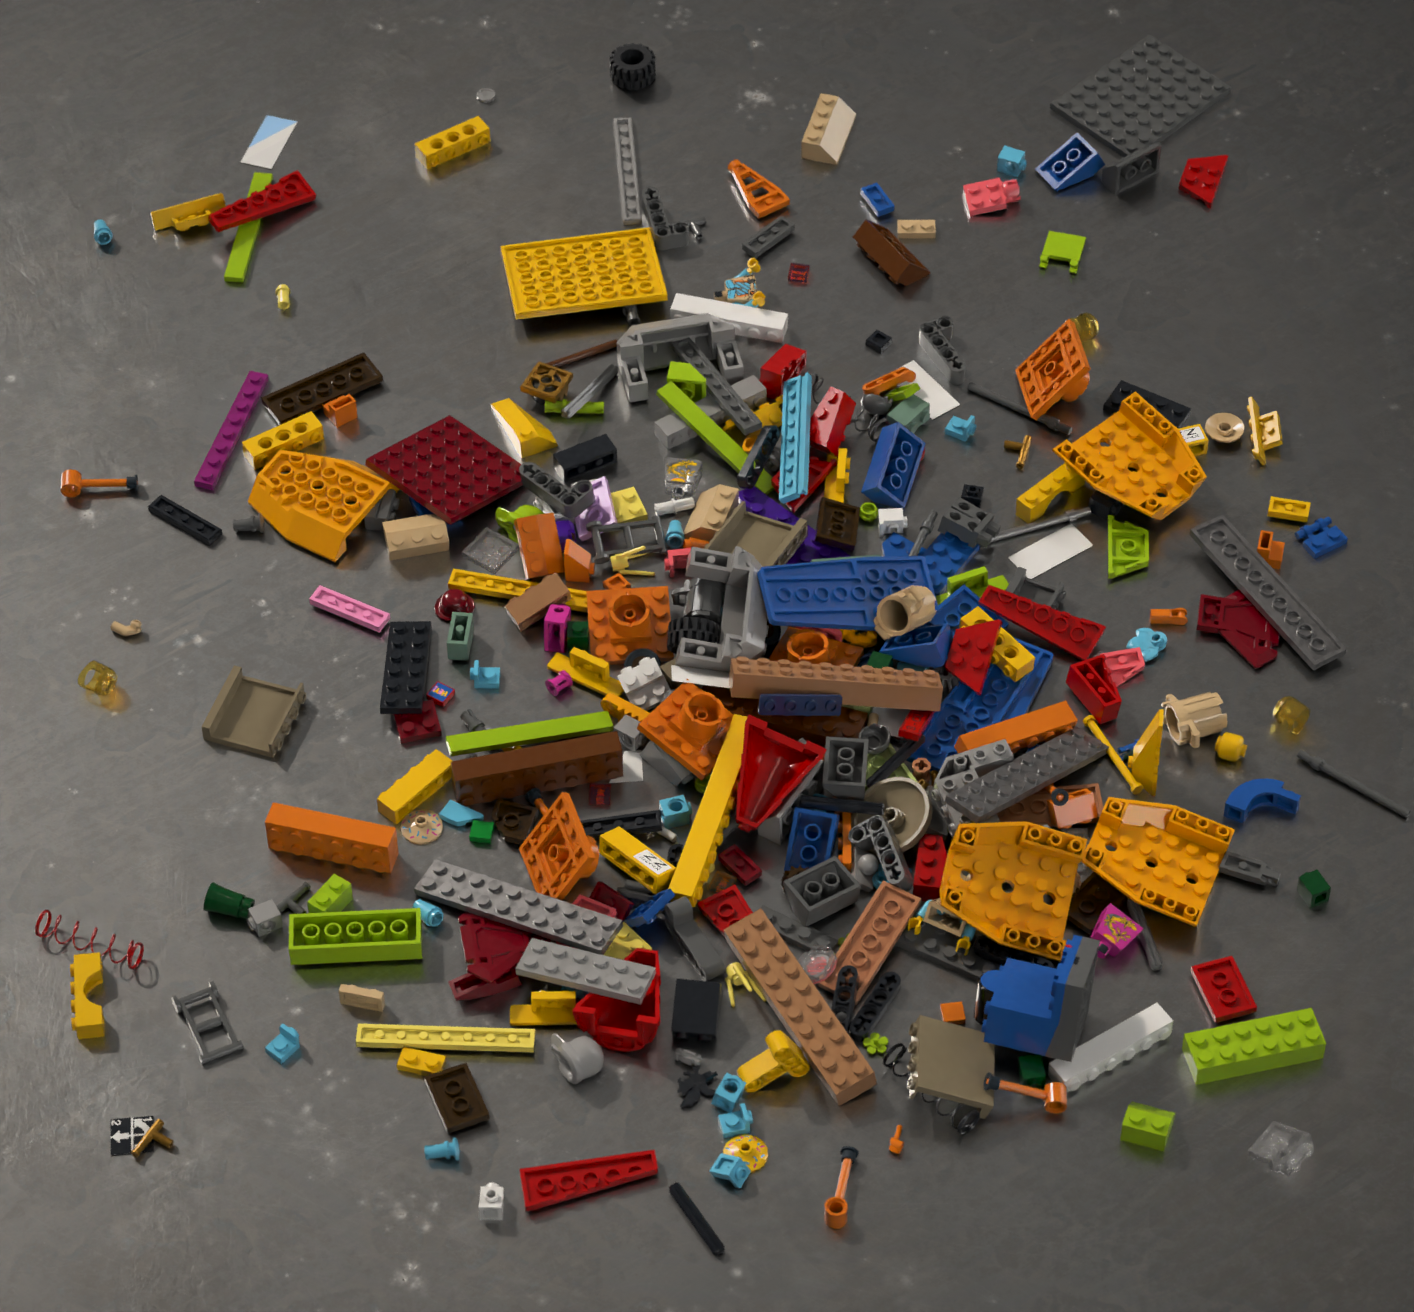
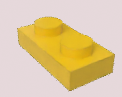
M1271 496L1267 516L1308 522L1311 503Z
M403 1047L397 1062V1070L427 1076L444 1069L446 1056Z

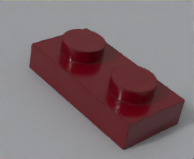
M735 844L718 854V860L744 886L762 876V870Z
M602 881L597 882L589 897L615 908L617 915L614 918L622 921L629 915L634 906L631 901Z

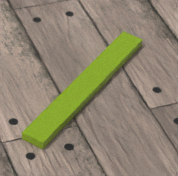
M254 172L247 198L251 196V193L255 191L260 192L265 189V186L272 184L273 174ZM262 218L238 226L224 274V281L244 282Z
M672 381L657 390L656 395L739 474L749 454ZM763 469L755 487L764 494H769L774 490L771 485L773 477Z
M602 711L446 736L445 741L450 756H458L613 731V723L609 712Z

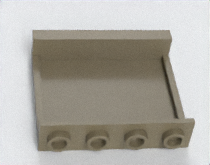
M742 501L734 509L732 515L724 521L721 529L714 534L713 539L709 544L705 545L704 549L732 554L735 546H738L752 554L763 567L786 565L808 536L807 520L800 518L794 526L746 511V502Z
M234 665L201 726L203 739L274 758L277 750L279 751L282 747L284 736L289 734L293 719L295 720L298 716L300 705L304 704L306 700L303 683L300 682L298 688L293 689L243 676L242 667Z
M920 1015L916 1022L911 1024L909 1029V1035L911 1036L908 1052L911 1054L908 1064L910 1077L907 1083V1089H910L909 1099L913 1100L917 1092L977 1107L980 1118L985 1119L994 1107V1090L989 1089L986 1091L983 1085L987 1073H992L994 1076L995 1044L984 1042L985 1033Z

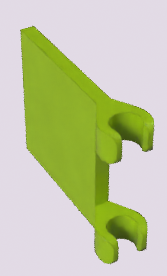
M1049 231L1040 256L1039 267L1047 268L1049 258L1069 261V272L1077 273L1086 237Z

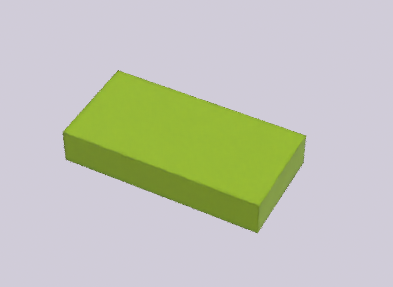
M918 383L899 386L884 395V397L887 396L888 400L893 399V402L907 399L919 391L920 387Z

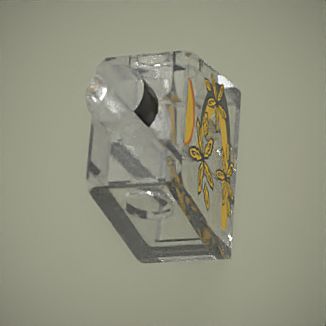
M665 457V493L672 495L671 497L674 500L683 499L684 496H694L703 474L702 460Z

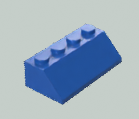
M899 422L883 427L861 493L874 503L905 508L926 443Z

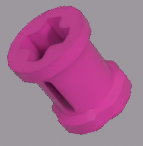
M562 670L555 678L546 680L545 685L553 696H557L559 691L565 687H571L573 680L565 670Z

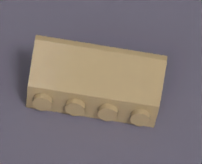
M820 94L802 140V159L834 165L838 164L856 117V113L840 97Z

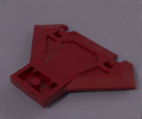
M1240 590L1224 598L1200 595L1196 630L1221 634L1255 669L1277 658L1278 651L1272 649V646H1278L1279 632Z
M465 912L458 917L459 924L464 925L460 927L465 961L471 964L467 966V973L489 984H492L518 965L531 938L551 942L548 938L469 912Z

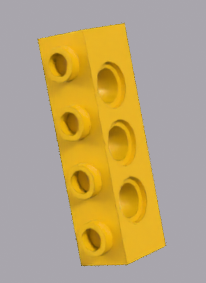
M476 116L415 143L416 158L428 170L491 142L490 128L479 116Z
M310 411L243 441V455L253 469L256 470L266 466L279 450L297 452L323 440V425L313 412Z
M977 606L960 618L959 628L993 621V619ZM1001 627L991 663L997 665L1005 676L1017 682L1033 670L1035 657Z

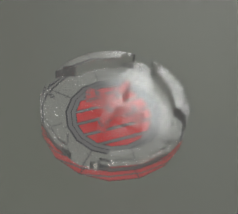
M823 944L811 947V951L808 953L805 951L798 959L799 964L813 984L826 980L836 968V954L829 946Z

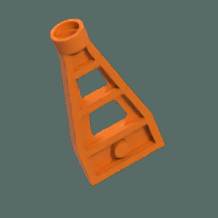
M738 159L729 163L728 171L733 175L748 208L758 219L790 205V199L772 182L745 164H742ZM748 177L755 180V182L747 186L743 182ZM759 188L769 192L756 199L751 193Z

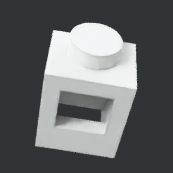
M902 508L878 509L879 537H883V534H892L893 532L902 534L903 528H907V516H903Z
M488 1183L486 1186H481L478 1207L480 1220H503L504 1187H500L496 1183Z

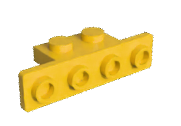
M218 193L151 212V218L155 230L174 226L176 230L187 231L192 226H205L209 224V215L226 207L223 194Z
M783 395L776 398V402L772 404L766 402L758 407L759 410L753 412L762 422V428L765 425L782 426V412L779 407L783 406ZM729 419L725 422L726 425L722 430L726 432L737 426ZM762 429L757 430V431H755V432H753V433H750V434L759 435Z
M1251 396L1248 397L1249 405H1247V411L1251 417L1249 426L1253 432L1250 437L1255 447L1252 449L1255 460H1259L1263 466L1266 465L1265 450L1283 444L1280 417L1277 411L1260 416L1259 407Z
M839 448L838 458L827 454V462H830L831 459H836L837 466L825 478L824 498L844 503L845 484H849V472H846V469L850 470L851 458L847 457V448Z
M573 647L570 651V658L556 653L547 664V669L558 674L560 671L565 670L573 681L605 696L608 693H612L620 697L624 692L620 681L610 677L608 662L576 647Z
M576 991L531 992V1005L510 1006V1025H577L573 1016V1009L576 1005Z

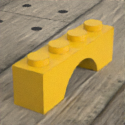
M1064 463L1016 499L1015 515L1027 524L1033 523L1044 515L1046 508L1055 496L1063 491H1067L1070 494L1074 493L1085 484V480Z
M100 952L74 955V964H70L71 977H74V982H70L71 994L75 995V999L71 1000L72 1013H75V1017L71 1018L72 1030L77 1031L78 1039L105 1037L102 1006L94 1004L87 999L89 992L97 985L103 983V964Z

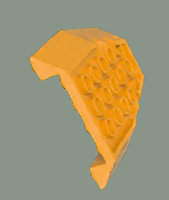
M1136 391L1122 400L1118 412L1073 443L1066 439L1052 450L1094 489L1159 520L1164 519L1186 503L1207 478L1178 428ZM1102 442L1107 443V444L1109 445V447H1108V446H1102L1100 443H1102ZM1128 468H1135L1138 472H1131ZM1157 493H1163L1166 497H1159Z
M279 450L257 474L248 504L256 512L261 513L263 518L286 540L336 562L347 550L345 539L389 489H395L396 493L400 489L370 468L355 461ZM290 471L288 474H282V473H281V472ZM322 486L321 489H314V487ZM353 501L356 502L355 504H351V505H350V504H347V502H353Z
M1108 797L1081 862L1135 903L1197 927L1218 874L1219 866L1228 849L1235 829L1175 805ZM1105 846H1112L1115 848V851H1109ZM1146 862H1152L1156 867H1149L1146 865ZM1191 878L1195 880L1196 883L1191 884L1187 882L1186 879Z
M1026 821L959 824L946 858L939 890L940 905L999 945L1061 962L1066 945V940H1063L1077 868L1084 858L1087 839ZM961 871H967L970 874V881H964L961 878ZM1002 883H1009L1012 887V892H1004ZM1045 894L1053 898L1052 905L1044 902L1043 896Z

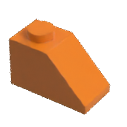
M566 539L564 549L565 581L589 583L590 575H594L595 563L591 562V554L571 539Z

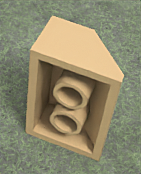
M719 484L702 492L685 527V539L691 537L710 542L714 534L721 529L724 521L738 507L739 489Z
M434 513L382 522L389 561L449 550L446 523Z

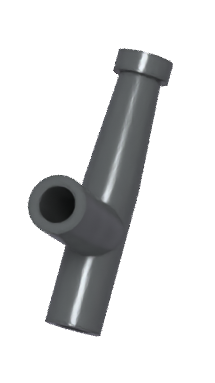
M705 217L685 221L696 239H701L703 234L698 225L706 224Z
M304 882L301 887L276 906L279 912L282 913L286 908H289L295 914L307 913L295 901L311 888L310 885Z

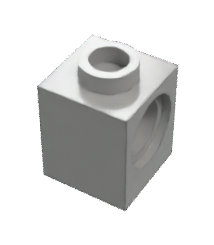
M625 714L614 727V731H617L621 745L635 752L640 746L645 744L647 737L637 730L640 721Z
M272 899L248 909V925L251 930L256 931L258 937L283 927L281 914Z

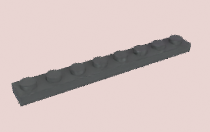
M690 338L672 344L673 351L682 362L690 363L706 378V390L744 435L762 429V422Z

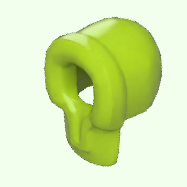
M522 505L514 512H509L499 507L496 510L495 517L499 527L507 531L509 539L519 546L516 530L514 529V520L545 513L535 506Z

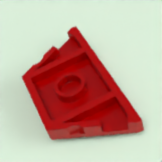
M1228 155L1188 159L1179 182V190L1189 194L1195 200H1203L1206 202L1205 206L1211 208L1228 162Z
M809 457L808 494H801L800 498L785 503L791 512L795 513L837 466L836 459H831L830 462L819 461V457ZM780 471L771 479V485L778 494Z
M999 619L956 629L945 664V669L950 674L956 676L959 681L970 687L980 696L1002 625V621Z

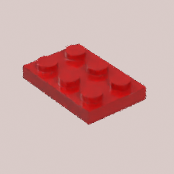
M1233 956L1191 966L1192 976L1215 1023L1257 1011L1254 999Z

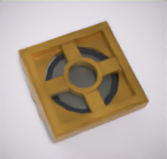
M538 361L520 386V391L532 395L535 401L542 405H545V400L552 403L563 401L564 396H567L568 385L573 379V373Z

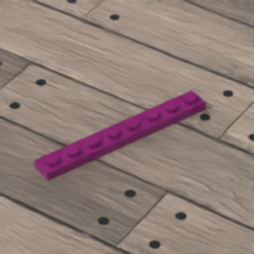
M249 371L194 480L196 487L214 490L269 380L268 374Z

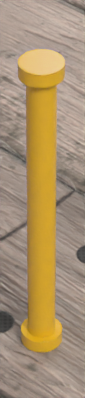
M1093 715L1086 716L1083 719V724L1089 727L1097 739L1109 746L1106 753L1130 785L1131 792L1134 795L1139 794L1144 788L1143 785L1138 783L1095 723V717Z

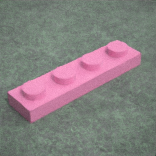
M321 585L309 598L311 605L379 633L390 620L389 613Z

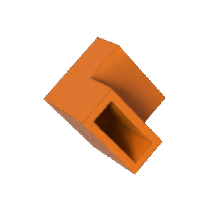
M350 394L343 395L323 405L324 414L336 428L358 418L356 401Z
M1261 530L1257 552L1272 568L1280 569L1285 542L1272 541L1273 532Z

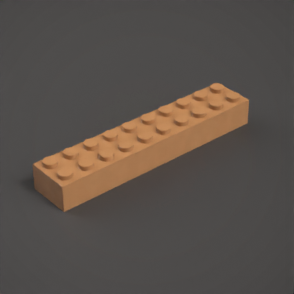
M740 656L731 658L729 673L731 697L759 699L760 694H836L842 696V705L940 711L943 687L939 673L933 670H924L923 672L915 671L911 668L894 670L892 667H882V669L869 665L853 667L850 664L836 666L827 662L811 664L808 661L794 663L785 659L770 661L766 658L751 660Z
M760 908L724 929L728 945L796 1045L801 1048L805 1058L837 1105L841 1106L875 1086L877 1082L873 1069L764 911Z

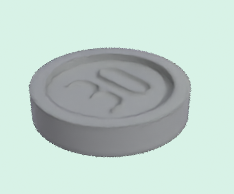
M490 88L480 89L477 92V99L482 103H490L495 99V92Z

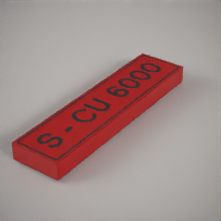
M910 710L899 728L898 736L918 741L935 711Z

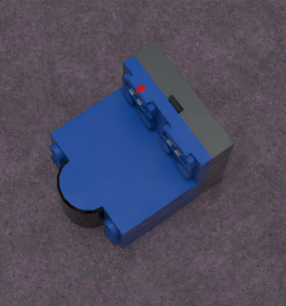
M1074 935L1072 940H1067L1061 963L1058 964L1057 969L1007 958L1005 965H1001L999 970H991L982 974L978 980L974 1018L982 1026L981 1032L985 1033L984 1042L1071 1062L1088 1015L1100 940Z

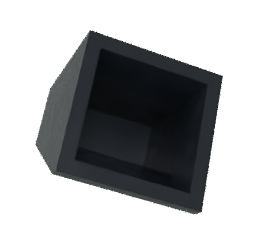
M676 979L671 1026L672 1035H676L677 1039L688 1040L689 1037H698L699 1041L704 1042L717 1039L723 996L721 982Z

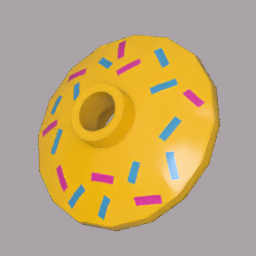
M742 1134L731 1138L726 1143L723 1154L740 1157L751 1170L750 1173L760 1170L766 1164L768 1149L764 1141L757 1136Z

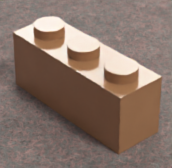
M557 573L544 577L541 583L536 586L527 588L524 594L518 598L510 599L505 608L507 614L521 632L546 616L550 605L564 604L572 598L570 591Z

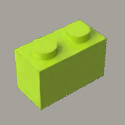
M334 873L307 901L308 912H341L353 900L351 883Z

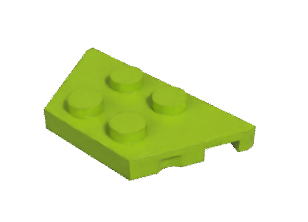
M1108 515V579L1149 566V530L1136 527L1127 521L1124 524L1114 520L1115 516Z

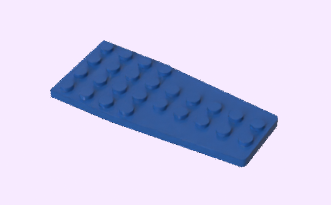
M925 556L861 557L761 567L757 573L769 623L778 626L876 631L874 619L877 616V606L885 597L911 585L927 587L935 596ZM937 600L934 603L935 608L938 606Z
M1014 638L1035 657L1033 670L1017 682H1014L1010 677L1005 676L997 665L990 662L981 696L959 681V685L955 686L941 703L940 711L934 712L932 719L922 735L926 737L925 743L906 761L913 763L917 758H925L931 763L930 771L936 770L939 773L946 757L958 754L954 746L960 735L1026 714L1053 662V653Z

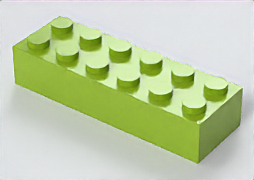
M421 909L289 914V955L291 965L422 959Z
M1311 1007L1185 1033L1182 1051L1194 1083L1198 1085L1323 1059L1326 1041Z

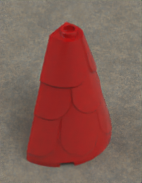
M749 714L744 728L743 754H741L740 782H738L736 806V823L739 824L738 828L745 832L756 830L782 804V800L801 783V780L823 758L827 750L808 740L806 744H803L767 728V722Z
M636 948L623 959L656 968V974L641 1005L591 992L575 1005L573 1016L577 1025L583 1033L587 1031L599 1045L616 1051L628 1052L644 1048L647 1043H651L655 1038L660 1026L659 988L661 985L658 951Z

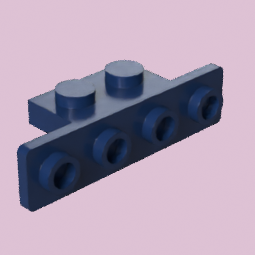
M760 694L758 713L759 715L839 716L841 714L842 696L836 694Z

